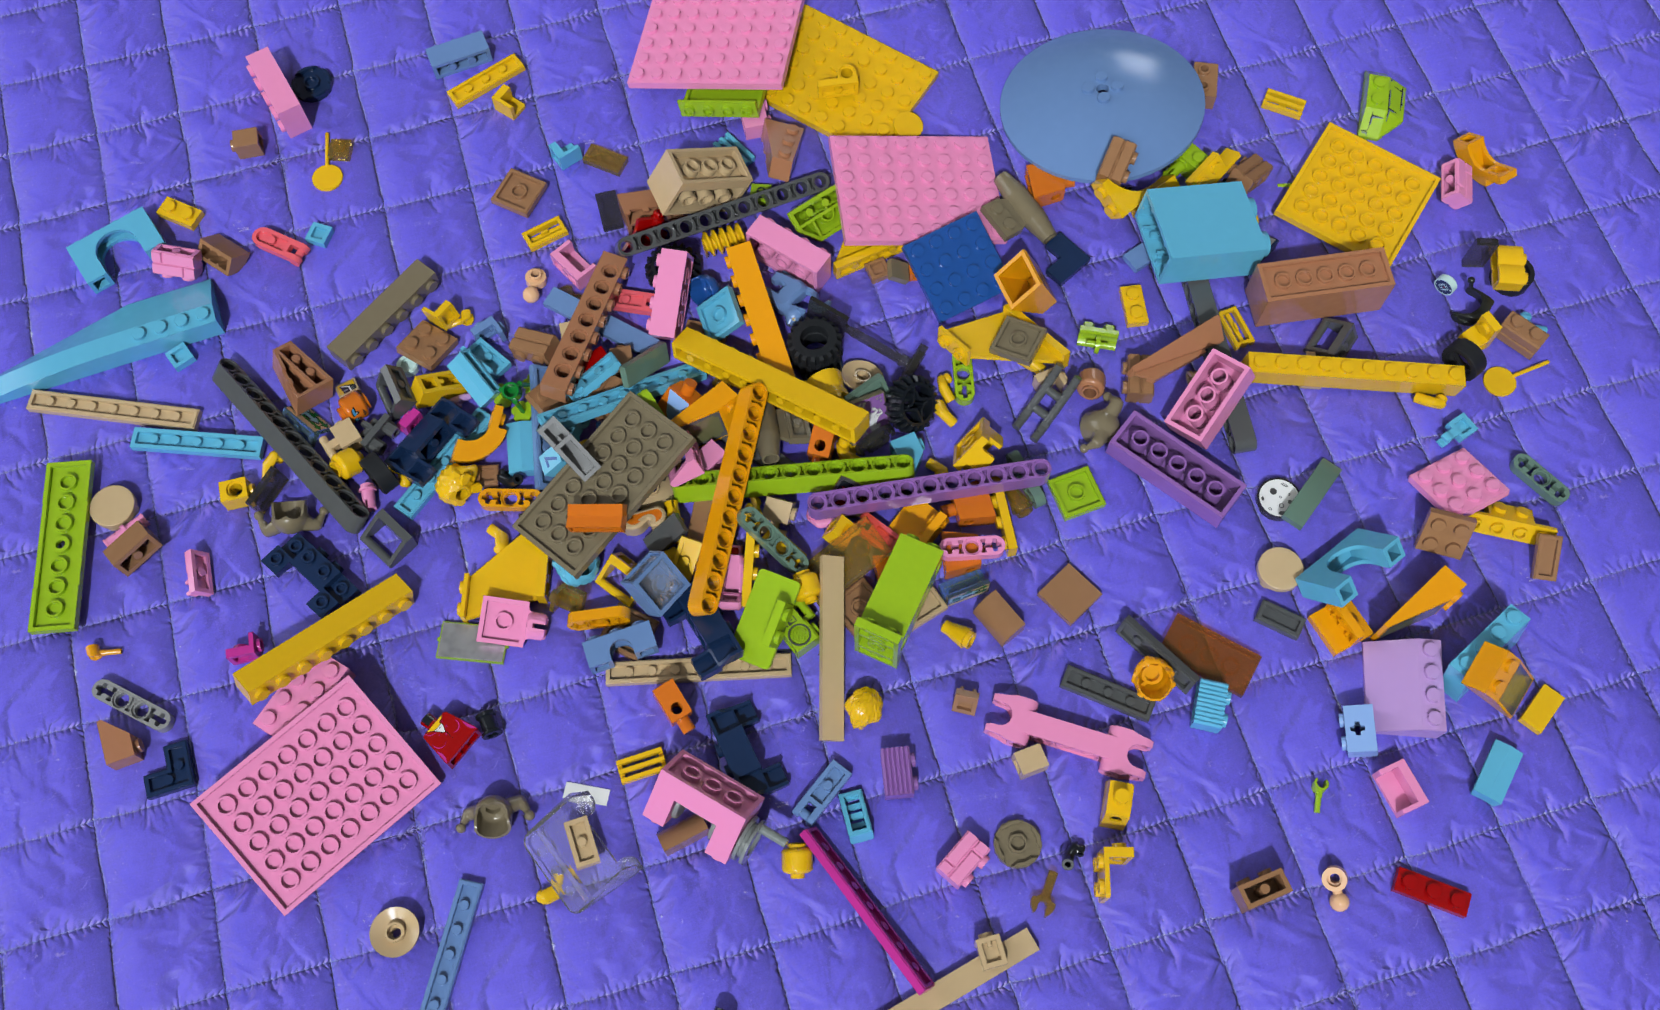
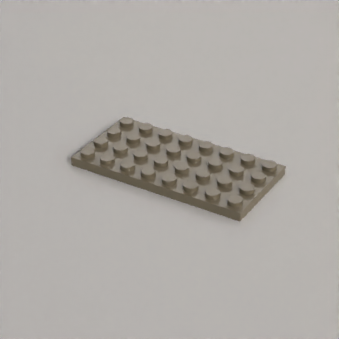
M630 391L582 445L602 467L584 482L566 463L512 527L578 580L618 532H570L566 528L568 504H627L628 521L696 443V439Z

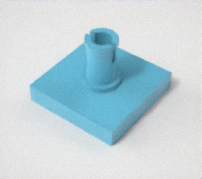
M725 286L696 307L704 333L712 339L721 341L745 324L733 288L730 286Z

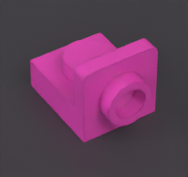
M413 407L411 411L404 414L396 425L401 432L408 435L421 421L423 416L420 411Z
M248 632L249 645L237 644L234 648L225 649L226 659L233 665L254 661L262 656L261 652L264 651L262 638H259L254 632Z

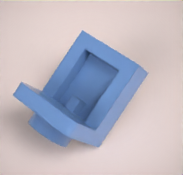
M492 316L476 323L470 329L475 341L480 337L487 341L496 334L502 342L507 340L504 334L507 330L501 321L496 322Z

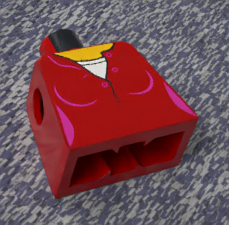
M443 712L438 719L431 713H428L421 721V725L428 729L423 738L451 769L457 765L482 734L474 725L448 712Z

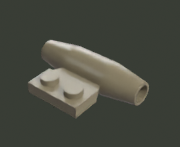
M1007 171L1000 173L995 178L994 183L1003 199L997 198L983 205L980 210L1004 242L1021 234L1025 227L1043 244H1047L1057 233L1045 211L1029 191Z
M766 402L756 447L762 462L766 465H773L780 459V440L789 442V444H809L811 431L809 422L780 408L775 410L774 405Z

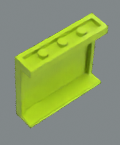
M687 89L684 100H677L681 115L687 117L759 118L767 90Z

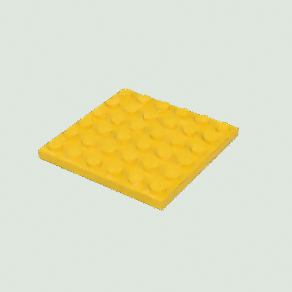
M1329 122L1273 215L1344 252L1384 247L1389 265L1391 266L1441 178Z

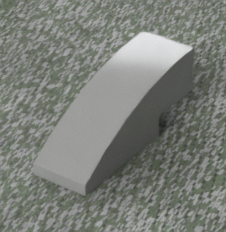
M552 415L536 430L584 482L602 467L555 416Z

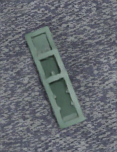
M1323 458L1281 519L1301 530L1342 469Z

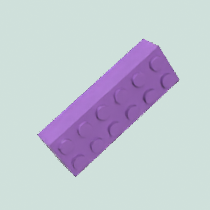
M1136 410L1132 412L1110 440L1105 452L1216 528L1247 486Z

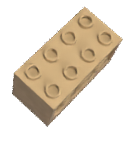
M737 146L666 149L647 180V184L662 215L666 216L694 214L740 199L753 181V178Z

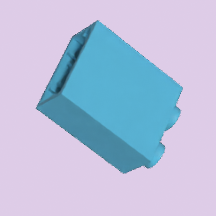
M1242 181L1147 189L1135 214V219L1158 284L1252 275L1256 265L1260 264L1262 259L1270 253L1271 241L1269 234L1266 231H1261L1256 219V202L1252 197L1248 198Z

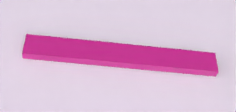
M816 826L804 829L799 834L918 995L920 996L931 990L935 983Z

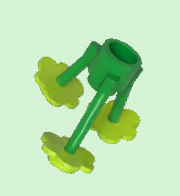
M529 374L527 379H524L522 382L499 383V392L501 393L494 399V403L508 408L513 402L516 405L511 409L514 420L516 422L530 421L531 404L528 401L526 403L519 401L523 393L522 387L526 389V394L530 392Z

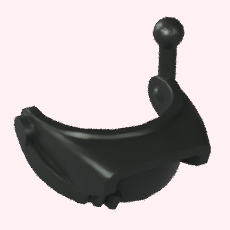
M1469 277L1467 280L1469 287L1465 291L1468 295L1478 300L1480 307L1472 313L1453 312L1451 314L1453 321L1465 326L1475 325L1481 315L1490 311L1494 304V300L1473 287L1475 278Z

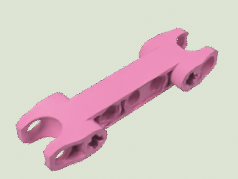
M994 694L992 703L1005 709L1009 713L1010 721L1004 725L986 723L983 733L1018 749L1027 748L1028 741L1031 740L1099 761L1098 772L1118 780L1142 782L1145 779L1146 772L1133 766L1129 762L1127 754L1128 751L1133 749L1145 752L1150 751L1154 743L1152 740L1138 734L1134 730L1117 725L1109 726L1108 734L1037 713L1039 703L1033 699L1020 695Z

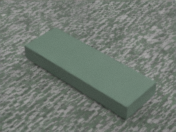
M666 342L655 344L619 367L623 387H632L670 362Z

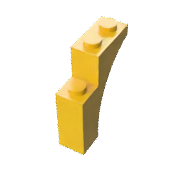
M1175 175L1161 176L1153 184L1139 191L1124 189L1113 183L1109 178L1095 180L1091 186L1095 196L1102 203L1105 214L1110 219H1123L1130 212L1135 218L1136 211L1147 189L1178 187L1180 184Z

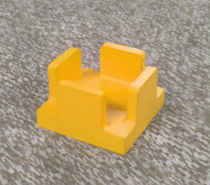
M982 417L954 446L953 467L958 471L962 468L968 470L989 466L994 461V456L987 450L992 445L998 449L1003 447V437L990 427V421L985 417Z

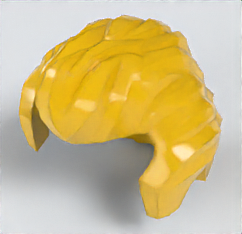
M864 686L856 689L846 700L844 707L850 716L852 727L863 730L868 724L879 722L882 717L883 700L877 690Z

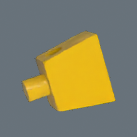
M1115 780L1105 782L1099 822L1100 827L1124 830L1130 819L1134 784Z

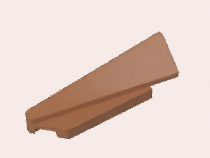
M1214 316L1135 364L1128 371L1127 376L1131 378L1138 376L1145 378L1146 382L1155 383L1203 356L1206 348L1221 344L1224 341L1220 316Z

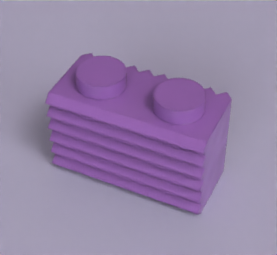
M909 746L882 748L880 750L885 800L914 797V791L918 790L917 776H912V767H916L914 752L910 753Z

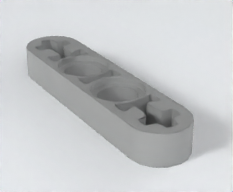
M99 680L92 687V694L96 699L158 732H168L175 724V718L171 713L109 680ZM106 688L114 694L110 697L102 693L101 689ZM124 695H128V704L120 707L118 705L119 699ZM143 705H147L148 713L143 717H138V709ZM156 715L165 719L166 723L160 724L152 718Z

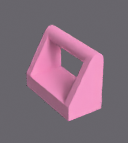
M697 442L685 454L686 461L678 471L675 466L668 474L672 487H677L705 473Z

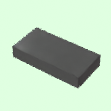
M673 513L647 535L643 541L649 551H666L689 530L680 515Z
M1263 599L1253 621L1297 641L1306 618Z

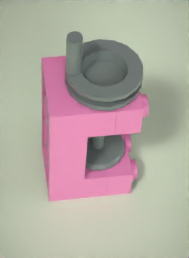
M683 749L661 769L642 814L653 823L662 827L671 818L677 819L685 809L710 822L712 825L707 835L709 843L705 853L723 864H726L730 859L737 860L739 858L738 863L743 865L751 856L762 835L784 848L789 841L788 838L766 826V821L762 820L759 823L760 818L757 817V814L765 797Z

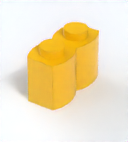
M1496 245L1491 251L1490 266L1493 290L1519 292L1527 284L1528 273L1525 272L1524 267L1527 255L1524 253L1523 247Z

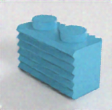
M1205 678L1199 679L1193 703L1191 728L1219 733L1222 727H1226L1228 714H1225V706H1229L1232 692L1228 691L1229 684Z

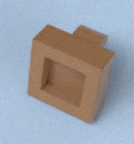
M964 686L957 688L952 711L975 716L980 693H977L976 689L972 691L964 690Z

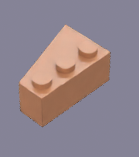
M764 119L761 142L764 145L763 152L766 155L765 162L768 177L789 182L800 150L804 128L794 124Z
M651 190L617 194L621 216L629 235H632L637 218L651 217L653 211L659 209ZM688 214L664 216V224L686 217Z
M292 341L273 349V369L297 416L333 397V378Z

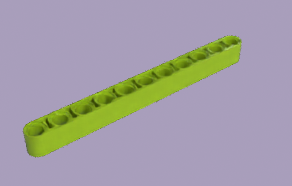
M900 454L751 467L744 498L830 491L841 475L856 481L862 486L915 478L914 461L910 455ZM720 470L704 471V474L677 487H672L674 499L678 500L679 503L713 500Z

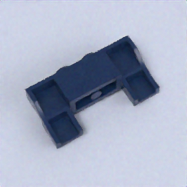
M441 397L384 462L391 470L404 475L408 481L423 488L437 472L429 464L430 461L454 434L467 438L480 422L476 417L465 412L452 401Z
M299 533L294 535L283 547L277 545L261 560L278 578L292 567L304 576L319 591L306 605L321 619L362 594L342 574L344 569L335 560L331 563L327 559L329 555L320 546L316 549Z
M691 582V585L663 614V617L669 627L685 619L689 623L705 650L691 659V664L701 681H704L722 672L723 666L742 658L743 649L733 635L734 630L731 623L723 619V612L719 607L711 615L696 617L690 614L687 606L693 583Z
M750 699L706 715L718 743L714 745L719 758H725L727 765L724 766V769L729 777L734 778V780L762 796L765 794L770 795L790 785L780 762L762 769L744 729L760 722Z

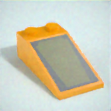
M721 381L671 419V421L683 430H688L696 439L699 448H701L711 439L717 441L729 434L738 394Z
M1444 565L1370 639L1376 641L1428 618L1442 608L1446 611L1464 595L1461 590L1467 584Z
M1484 641L1461 683L1504 716L1511 719L1534 678L1523 662L1512 652Z

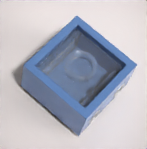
M652 550L620 582L648 616L662 617L691 585L663 551Z

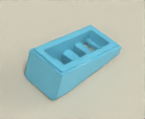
M857 789L838 794L851 844L874 839L862 790ZM857 799H859L860 801L859 803L847 806L845 804L846 802L854 801ZM862 809L860 812L848 815V812ZM863 818H864V820H865V821L858 822V823H854V824H851V823H850V822H852V821L860 820V819H863Z

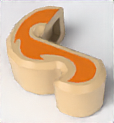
M660 506L636 511L627 521L626 531L623 533L627 536H638L643 534L650 526L653 531L667 519L666 511Z

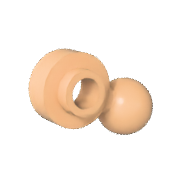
M540 268L530 269L525 274L528 287L523 291V298L528 303L538 301L540 297L538 290L544 288L547 284L546 273Z
M1329 866L1322 874V883L1325 888L1333 893L1329 899L1331 908L1337 912H1343L1348 909L1350 904L1348 896L1342 891L1348 883V875L1340 866ZM1332 874H1337V875H1339L1340 880H1339V881H1334V880H1332L1331 875H1332Z

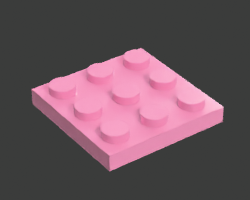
M1465 448L1409 475L1408 482L1435 508L1465 516H1470L1508 496L1510 491L1507 486Z

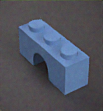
M639 620L632 623L630 627L624 629L615 628L609 631V634L603 636L594 635L589 637L587 641L582 642L587 662L593 675L615 667L613 654L621 646L631 647L635 652L637 660L659 652L649 620Z

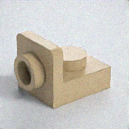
M1053 367L1034 375L1032 386L1036 392ZM1064 371L1060 372L1054 382L1060 393H1062L1068 383V378Z
M992 931L978 935L974 946L975 949L977 948L983 971L1007 965L1008 961L1000 934L993 935Z

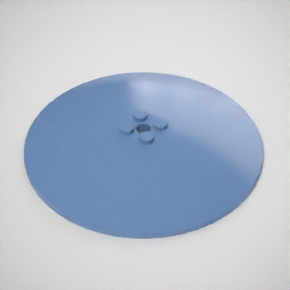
M1114 29L1079 31L1055 38L1034 49L1012 70L1005 82L1000 99V116L1004 132L1009 142L1025 160L1056 177L1090 184L1096 180L1113 136L1120 137L1137 145L1135 152L1139 154L1134 165L1129 164L1127 169L1130 172L1127 181L1153 174L1178 159L1196 139L1205 114V93L1201 80L1193 66L1180 53L1167 44L1149 36Z

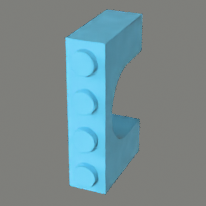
M143 207L131 211L129 214L66 247L85 281L96 294L115 284L105 267V256L112 246L122 241H136L141 244L146 254L152 260V249L159 243L167 245Z
M1357 528L1296 577L1295 580L1302 597L1343 608L1358 595L1351 576L1342 574L1343 571L1361 564H1373L1391 568L1406 555L1398 536Z
M1510 604L1448 665L1443 675L1444 693L1458 702L1470 690L1461 682L1484 641L1510 650L1518 642L1531 619Z

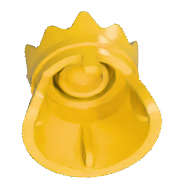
M836 368L823 369L806 380L809 384L819 389H824L838 398L844 399V396L849 394L844 387L842 373Z

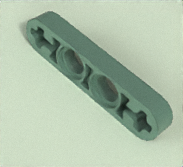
M749 506L738 511L736 518L738 524L790 573L795 574L808 568L809 561L806 555L757 509ZM751 513L750 519L752 521L746 522L745 514ZM763 526L768 528L770 532L767 539H763L759 533ZM778 542H782L786 546V551L783 555L776 551ZM800 559L799 565L801 567L795 568L796 563L794 560Z

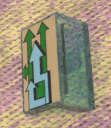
M292 405L283 409L282 414L313 448L319 434L331 431L329 428L332 426L312 409L298 416Z
M981 569L938 584V589L944 602L949 607L988 592L991 583L989 579L985 580Z

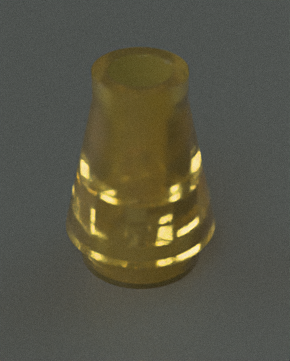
M1019 489L1004 491L1013 515H1016L1018 518H1024L1033 511L1032 502Z

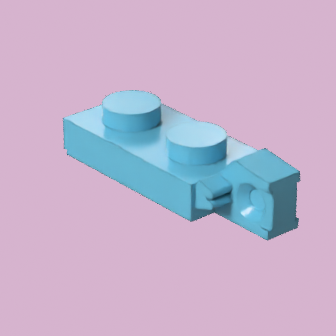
M609 352L588 369L581 379H577L579 382L576 384L573 396L569 397L573 402L586 398L588 394L598 389L610 376L615 375L622 364L612 352Z

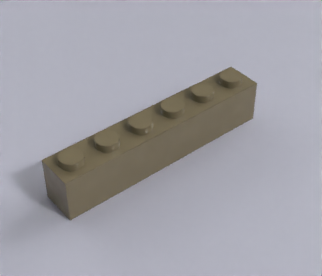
M416 259L327 346L331 355L350 371L360 365L363 359L371 351H374L378 344L386 336H389L394 328L404 321L415 307L421 305L423 299L437 289L440 281L436 273Z

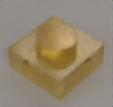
M331 139L328 152L330 161L350 162L353 150L352 140Z

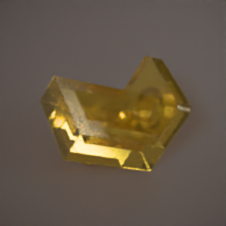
M562 583L550 593L548 600L551 602L549 611L554 613L559 607L570 612L582 611L585 607L587 592Z

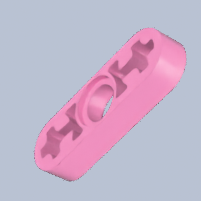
M997 535L957 537L942 540L939 547L944 551L943 560L995 559L1003 555L1005 541ZM969 543H974L978 546V551L973 554L966 551L965 546ZM982 543H985L984 547H988L985 548V552H982ZM992 543H996V546H998L997 551H993ZM959 544H962V547H961V553H962V554H959V549H958V548H959ZM947 545H950L951 549H955L952 550V554H948L947 550H945Z

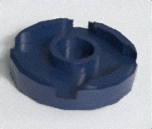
M308 66L295 74L291 85L298 99L313 103L321 101L330 94L333 82L326 69Z

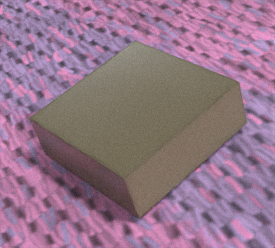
M890 258L887 261L888 280L904 285L909 282L908 263Z

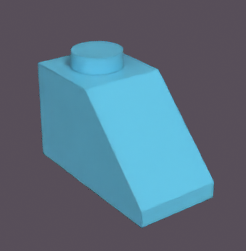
M915 432L890 441V452L892 455H910L914 461L916 476L923 459L925 445L922 439L917 438Z

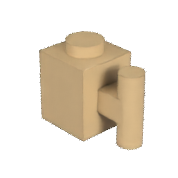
M349 417L336 422L334 426L329 428L335 437L334 439L329 441L327 436L319 438V442L330 460L332 455L341 448L343 450L351 447L356 451L364 448L360 444L363 438Z
M767 496L762 515L779 529L781 523L789 525L791 520L795 521L798 508H795L796 502ZM764 526L761 528L762 534L768 531V528ZM779 529L784 535L787 536L786 530Z

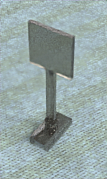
M813 296L809 300L806 318L813 319V316H818V319L824 317L827 318V322L833 321L835 326H838L842 338L846 332L851 337L904 368L901 376L914 374L926 355L925 353L929 347L922 343L911 357L904 353L900 354L857 328L849 326V317Z

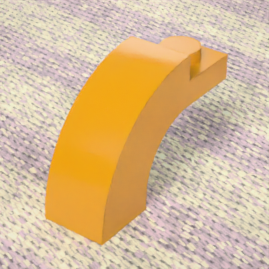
M1468 132L1453 140L1457 157L1472 166V178L1485 187L1493 183L1505 184L1508 180L1517 176V168L1499 163L1491 157L1485 146L1484 136Z
M495 404L487 431L482 437L472 441L457 439L450 460L451 464L468 465L477 463L490 456L498 448L507 430L499 428V426L503 427L506 414L503 413V406Z

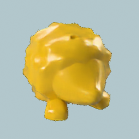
M454 463L452 465L448 464L444 470H441L434 485L439 499L444 503L457 507L463 506L473 493L481 492L482 484L480 482L475 483L478 473L477 465L461 466Z

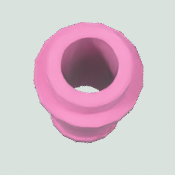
M362 483L358 490L361 493L362 503L369 512H372V508L373 511H376L375 492L377 488L374 486V483Z

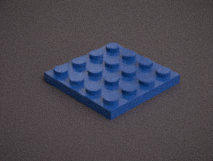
M977 211L901 248L939 324L1002 293L994 274L1004 265Z

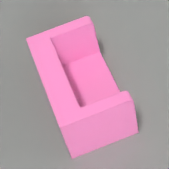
M568 239L550 253L553 265L581 291L587 286L596 265L594 263L589 265L574 250L572 242Z
M1404 758L1378 770L1372 775L1396 818L1429 803L1428 798Z

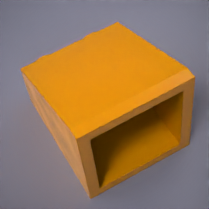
M1022 249L994 274L1011 310L1043 314L1057 302L1039 266L1025 249Z

